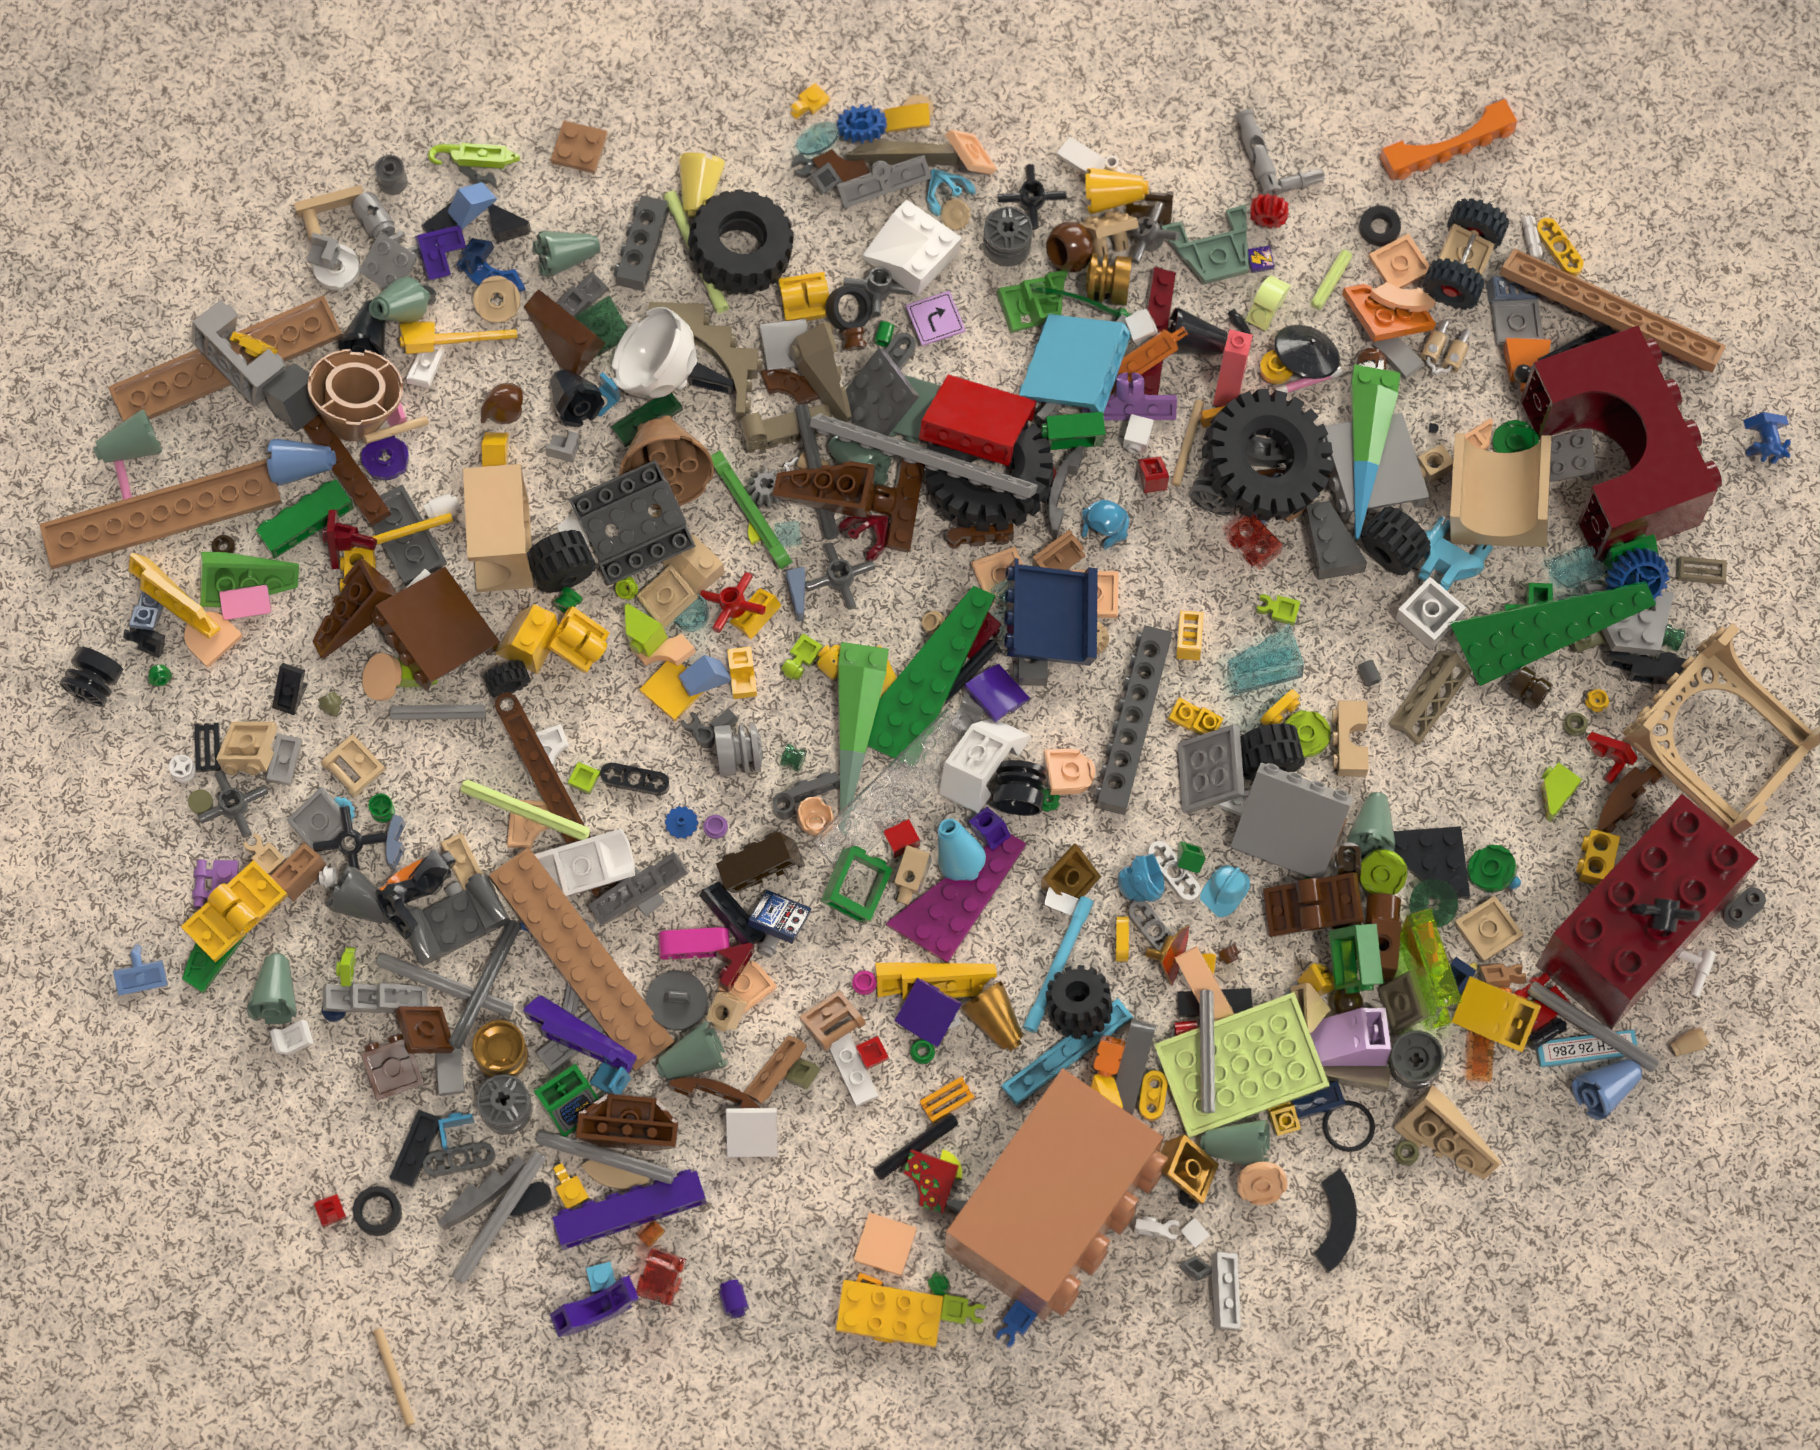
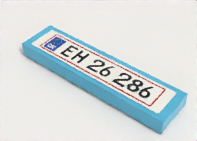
M1635 1030L1616 1032L1638 1046ZM1593 1035L1550 1040L1537 1048L1540 1068L1626 1057Z

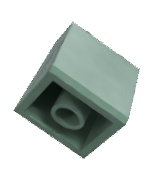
M904 375L919 394V398L889 435L896 437V434L900 433L906 435L905 440L918 443L922 419L941 385Z

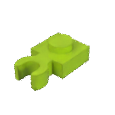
M1260 594L1259 601L1265 602L1267 606L1261 607L1257 605V613H1273L1271 620L1294 626L1301 601L1280 595L1274 601L1270 596Z
M346 947L341 962L336 964V976L340 977L341 986L351 987L354 977V966H356V947Z
M942 1295L943 1302L940 1321L964 1325L966 1318H969L974 1324L983 1323L984 1319L975 1316V1310H985V1305L975 1304L971 1307L968 1306V1298Z

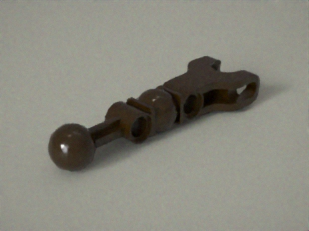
M1346 842L1339 847L1338 853L1335 856L1334 876L1357 873L1360 892L1361 850L1357 844ZM1345 850H1352L1355 853V855L1352 852H1348ZM1360 922L1332 927V930L1362 924ZM1354 938L1355 957L1357 961L1356 942ZM1342 989L1335 993L1332 1004L1336 1013L1341 1014L1363 1008L1364 1001L1360 992L1345 994V989Z

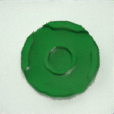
M1520 420L1504 422L1503 425L1495 430L1492 438V448L1496 453L1521 452L1539 443L1536 431L1534 432L1528 423Z
M1491 844L1474 852L1469 860L1467 869L1471 881L1478 889L1494 893L1502 891L1511 885L1516 878L1517 864L1508 849L1501 845Z

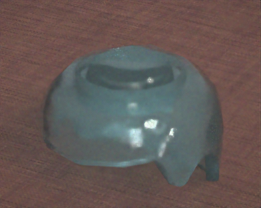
M696 594L699 598L674 619L676 625L681 630L696 632L708 623L710 617L709 607L701 595Z

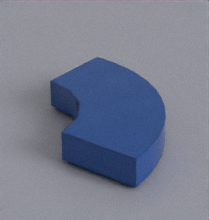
M486 261L484 264H477L474 274H470L468 268L464 269L466 276L477 287L488 277L502 276L510 280L518 288L519 293L526 290L516 269L508 271L497 270L489 266Z

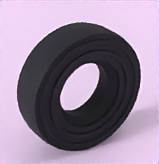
M1383 205L1373 206L1367 209L1360 219V234L1367 243L1373 246H1385L1398 238L1401 230L1400 217L1390 207ZM1376 219H1383L1388 223L1389 229L1385 233H1377L1372 229L1371 223Z

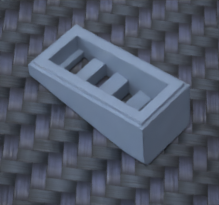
M1492 277L1486 283L1489 304L1497 301L1538 299L1537 292L1528 290L1529 295L1524 294L1523 285L1509 282L1505 277ZM1505 286H1508L1509 294H1506ZM1515 286H1518L1519 294H1516Z
M804 567L787 570L786 581L798 622L803 621L805 602Z

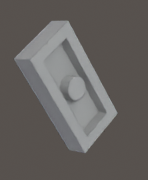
M277 734L273 750L274 754L266 776L267 782L291 786L302 745L301 738Z

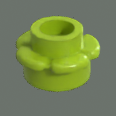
M627 577L618 581L615 590L620 598L631 600L638 593V585L632 577Z

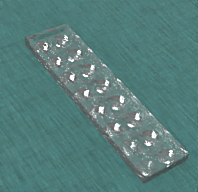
M946 708L829 822L811 842L834 868L842 849L858 846L866 851L865 854L868 855L885 838L884 830L899 824L941 783L945 761L968 729L951 709ZM853 859V860H852V863H851V865H850V867H849V870H848L847 874H848L859 862H857V861H855V860Z

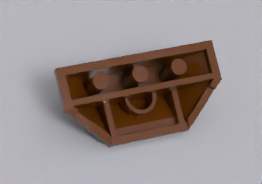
M606 1094L579 1113L576 1139L610 1148L642 1151L676 1148L679 1123L657 1098Z

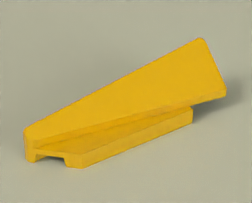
M875 963L877 996L885 997L902 993L903 1001L907 998L917 977L939 988L940 992L952 998L977 996L983 991V986L991 978L995 979L997 977L995 964Z

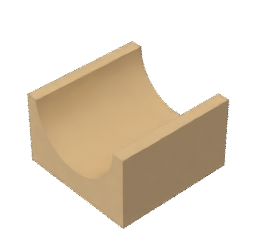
M1455 433L1450 510L1452 544L1547 547L1551 436L1542 435L1537 445L1525 451L1496 453L1475 447L1466 439L1465 433Z
M521 464L463 468L468 561H475L477 592L534 588V577L527 557V552L532 547L530 507Z

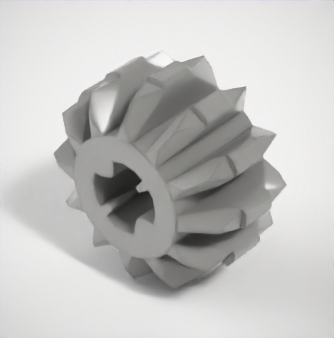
M764 467L762 474L755 470V478L748 479L750 486L747 487V492L751 494L750 497L754 502L758 501L759 507L763 506L764 502L767 503L769 509L772 506L771 502L777 505L780 504V498L772 496L777 476L775 469L767 473V469Z

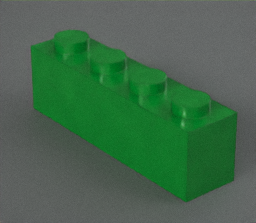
M335 479L332 482L329 481L322 484L319 490L313 494L303 496L294 506L284 508L273 519L263 521L259 528L256 529V532L273 559L326 527L329 510H337L340 518L353 510L354 507L351 499Z

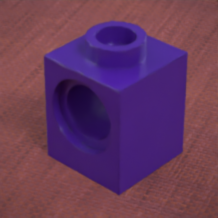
M986 807L969 820L976 837L992 851L1011 837L1004 820L989 807Z

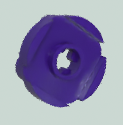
M391 436L367 444L365 449L363 448L361 460L365 471L373 479L388 481L406 472L409 464V452L402 440ZM382 453H387L388 456H392L386 462H384L383 460H379V458L383 457Z

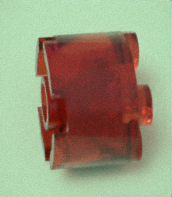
M652 1248L646 1257L645 1262L647 1264L643 1274H640L636 1292L638 1296L671 1307L675 1292L678 1293L683 1278H680L679 1274L683 1273L687 1259Z

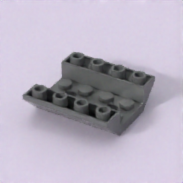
M656 459L569 498L578 520H581L600 560L599 565L608 585H612L696 547L684 514ZM652 504H657L662 508V514L659 517H652L649 514L648 510ZM608 524L617 525L619 528L618 535L614 537L607 535L605 531Z

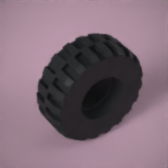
M738 189L735 192H721L718 197H710L706 200L705 205L703 204L698 208L690 227L688 254L690 260L694 261L693 267L698 274L701 273L703 275L702 279L708 284L712 283L716 289L721 291H730V294L738 295L739 293H745L748 295L754 294L756 290L764 291L768 289L770 283L775 284L779 281V278L786 272L789 265L794 241V232L791 230L792 224L787 216L784 217L785 211L779 205L776 206L772 199L767 196L763 197L755 191L744 192V190ZM733 230L746 231L755 236L762 247L750 254H739L726 248L721 242L720 237L726 232Z

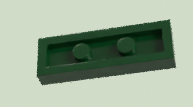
M671 392L664 397L654 398L611 426V429L622 445L627 447L632 443L640 424L661 418L662 416L673 417L683 410V406Z

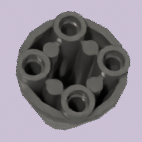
M348 865L325 906L336 913L382 924V922L387 925L389 924L384 920L382 911L376 901L375 892L378 888L357 868Z

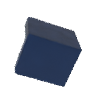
M1455 957L1447 972L1439 981L1438 987L1455 999H1458L1465 989L1469 976L1474 977L1476 970Z

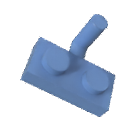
M139 944L134 945L130 952L133 966L113 971L118 996L167 986L168 981L163 960L142 964L140 955L142 947Z

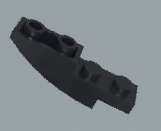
M1611 650L1606 665L1629 671L1627 680L1648 684H1667L1666 682L1675 672L1678 674L1682 672L1684 668L1681 665L1686 659L1678 657L1677 654L1672 652H1661L1657 660H1653L1648 655L1638 656L1628 652ZM1703 668V669H1702V671H1701V676H1702V677H1703V675H1704V673H1705V671H1706L1707 668Z

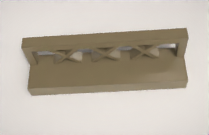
M1440 650L1388 723L1390 727L1394 730L1405 732L1415 744L1420 745L1466 680L1471 669L1456 652ZM1457 665L1462 671L1456 679H1453V669ZM1443 684H1446V694L1444 697H1440V688ZM1430 702H1433V712L1427 716V706ZM1417 721H1420V731L1416 735L1412 727Z

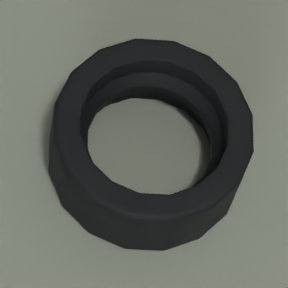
M857 286L837 288L829 295L825 305L829 322L840 330L865 326L872 313V302L869 295ZM844 295H852L859 304L858 317L853 322L845 321L839 313L838 305Z
M381 1186L368 1187L360 1192L352 1208L353 1218L359 1228L372 1236H382L392 1232L400 1223L402 1216L401 1204L395 1193ZM373 1197L385 1198L392 1206L391 1217L382 1225H371L363 1217V1207Z

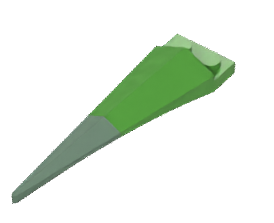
M846 642L840 643L837 670L841 835L845 833L886 676L889 652L888 648Z

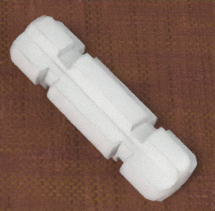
M1525 216L1522 219V226L1525 229L1524 235L1527 248L1529 249L1528 253L1530 256L1540 259L1543 253L1541 246H1539L1540 240L1537 227H1535V217Z

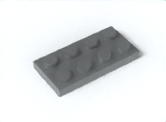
M403 485L380 496L390 510L391 515L372 526L375 534L378 535L423 521ZM429 529L382 543L384 550L405 586L409 585L424 569L432 573L447 565V561Z

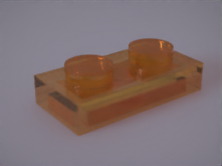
M1469 1031L1466 1080L1491 1083L1494 1041L1473 1031Z

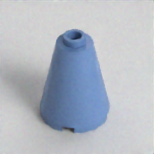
M272 439L268 445L267 452L272 451L271 459H267L268 471L271 481L277 483L276 486H283L329 471L336 464V454L329 446L284 439Z
M1626 1059L1580 1074L1572 1082L1575 1099L1579 1105L1584 1102L1589 1111L1585 1112L1588 1116L1595 1120H1603L1609 1116L1641 1080L1642 1069L1636 1061Z

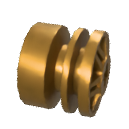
M1092 253L1086 275L1085 289L1087 297L1094 300V292L1100 293L1099 303H1103L1105 294L1108 293L1111 296L1112 305L1127 306L1132 257L1116 256L1114 265L1110 266L1108 255L1104 254L1103 265L1097 264L1098 254Z

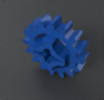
M860 104L859 108L851 106L850 111L844 109V114L838 115L837 130H839V136H844L845 141L851 139L853 144L856 141L864 144V141L868 140L872 143L873 138L880 139V134H885L887 121L885 113H880V108L873 110L872 105L864 108L863 104Z

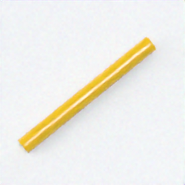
M450 512L372 537L377 539L376 545L453 522V518Z

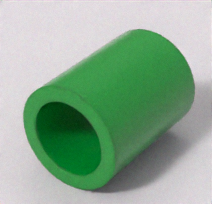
M887 321L879 322L874 339L876 345L888 347L894 332V324Z

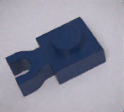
M472 238L461 253L463 258L456 264L458 271L463 272L467 267L469 273L474 274L477 264H484L493 251L492 241Z

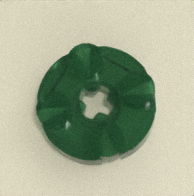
M1428 879L1422 881L1413 889L1409 903L1410 912L1419 924L1431 921L1433 928H1441L1448 925L1455 918L1459 909L1458 896L1448 883L1441 880ZM1429 898L1440 899L1441 902L1438 904L1440 908L1438 910L1434 908L1428 909L1427 906L1430 904Z

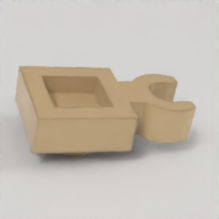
M254 833L253 836L257 840L256 845L250 846L246 841L243 845L249 853H255L251 857L252 861L254 860L271 876L286 861V858L270 842L263 846L261 837Z

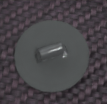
M669 971L661 974L651 983L646 995V1004L654 1013L651 1016L665 1029L680 1031L693 1027L703 1018L707 1009L708 996L704 985L694 975L684 971Z

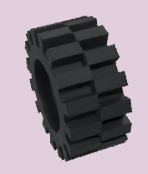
M510 660L508 663L503 662L500 666H494V669L490 668L483 676L489 694L494 698L501 693L508 692L513 694L517 690L521 691L523 687L528 686V683H530V676L522 660Z

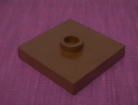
M399 1006L396 1009V1016L408 1053H452L455 1048L449 1045L451 1034L442 1007Z

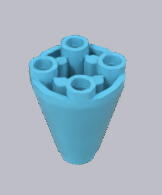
M946 819L942 821L938 829V865L942 875L955 881L976 879L986 860L983 846L956 820Z

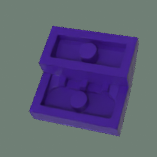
M1000 664L977 675L964 686V689L995 723L1009 712H1015L1030 700V697Z
M917 977L894 1021L918 1037L938 1047L956 1016L961 1002L940 992L939 988Z

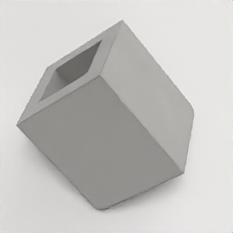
M312 233L311 240L313 246L307 257L308 263L333 270L341 252L339 241Z
M570 431L568 438L553 435L550 444L545 446L546 456L574 463L580 445L579 433Z

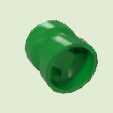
M380 793L372 796L369 800V811L376 822L387 823L392 820L395 814V807L389 796Z

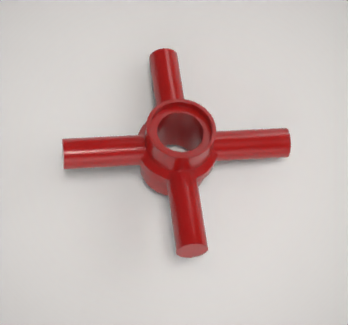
M749 572L743 574L736 587H727L720 594L706 590L700 592V599L718 603L722 609L712 627L715 632H721L729 617H740L745 611L760 615L765 613L766 607L764 605L745 601L743 593L753 578Z

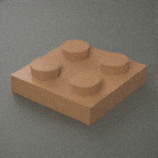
M563 120L551 157V164L595 174L608 131Z

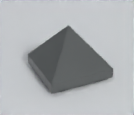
M1193 1256L1179 1264V1268L1191 1281H1199L1212 1273V1267L1197 1256Z

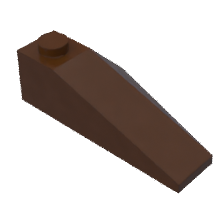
M539 289L524 306L557 364L563 369L571 370L580 375L606 344Z
M849 461L835 466L823 465L821 468L779 472L776 476L772 496L843 515L869 519L874 497L875 466L873 464Z
M360 558L343 580L345 586L340 596H335L333 600L335 606L330 616L324 617L312 641L321 658L325 659L373 623L371 614L375 605L396 594L391 582L364 559Z

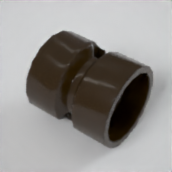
M1524 666L1511 683L1508 692L1518 699L1523 697L1524 703L1536 710L1550 692L1553 684L1543 677L1538 679L1536 672Z

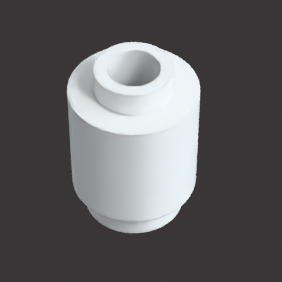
M450 493L431 499L429 503L424 504L429 519L450 512L452 517L458 515L457 510L461 509L457 497H451Z

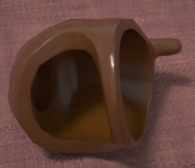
M502 383L495 386L483 401L481 423L484 424L487 419H491L498 424H511L520 419L523 403L521 388L514 383Z

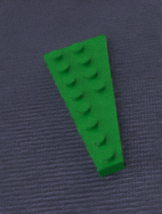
M1646 581L1619 586L1615 589L1594 591L1591 594L1575 595L1566 599L1521 606L1513 610L1497 611L1483 616L1477 615L1459 621L1453 620L1449 623L1479 686H1482L1656 605V602Z
M973 585L882 695L877 706L867 745L868 748L912 768L915 767L996 598L994 594Z

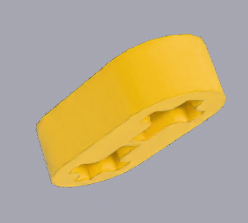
M1116 916L1115 961L1128 962L1129 917Z

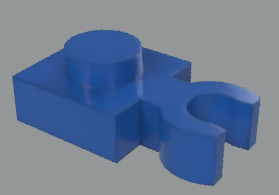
M1016 1300L1002 1320L1007 1327L998 1331L996 1340L999 1341L1003 1335H1008L1010 1341L1007 1347L1011 1348L1015 1343L1016 1333L1024 1336L1038 1314Z

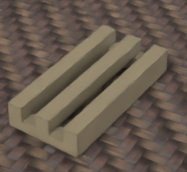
M1679 556L1678 581L1726 584L1727 560ZM1684 564L1721 567V570L1684 567ZM1684 572H1685V573L1708 574V575H1720L1721 577H1716V576H1704V575H1693V574H1684Z

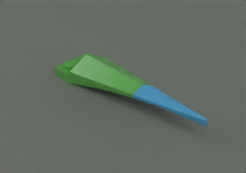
M1354 364L1350 384L1354 462L1355 540L1357 541L1361 534L1399 394L1400 372Z

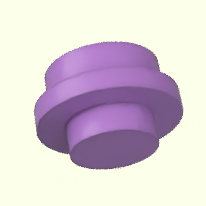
M712 815L705 820L703 828L709 838L719 839L727 833L728 824L722 816Z

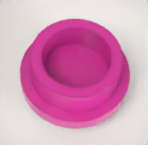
M860 971L854 975L852 986L856 993L869 995L876 989L877 980L873 973Z

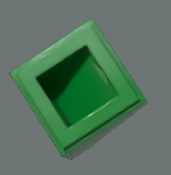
M1180 841L1178 844L1177 866L1199 873L1206 860L1202 847Z

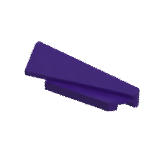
M537 996L523 1010L527 1020L542 1026L541 1031L545 1038L616 1069L623 1067L628 1074L630 1073L637 1059L635 1054L544 996Z

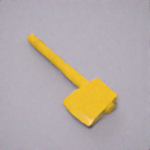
M417 321L398 324L400 347H404L406 354L434 352V345L517 339V329L435 334V322Z

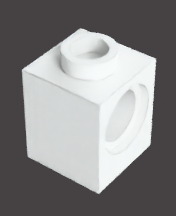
M1147 309L1136 311L1131 316L1125 318L1132 339L1137 347L1158 334L1155 322Z
M1131 414L1124 437L1123 448L1132 454H1140V452L1146 454L1154 420Z

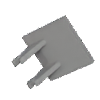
M398 231L392 236L379 232L360 268V273L385 289L394 280L409 275L419 255L417 244L410 248L400 245V238L405 236V233L402 231Z

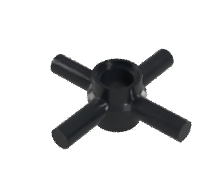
M349 805L341 806L340 813L343 832L335 840L314 842L313 849L315 852L339 849L340 852L348 856L349 866L355 867L360 871L357 853L361 851L363 845L387 842V834L384 832L362 836L353 829ZM350 836L355 839V848H349L345 845V837Z

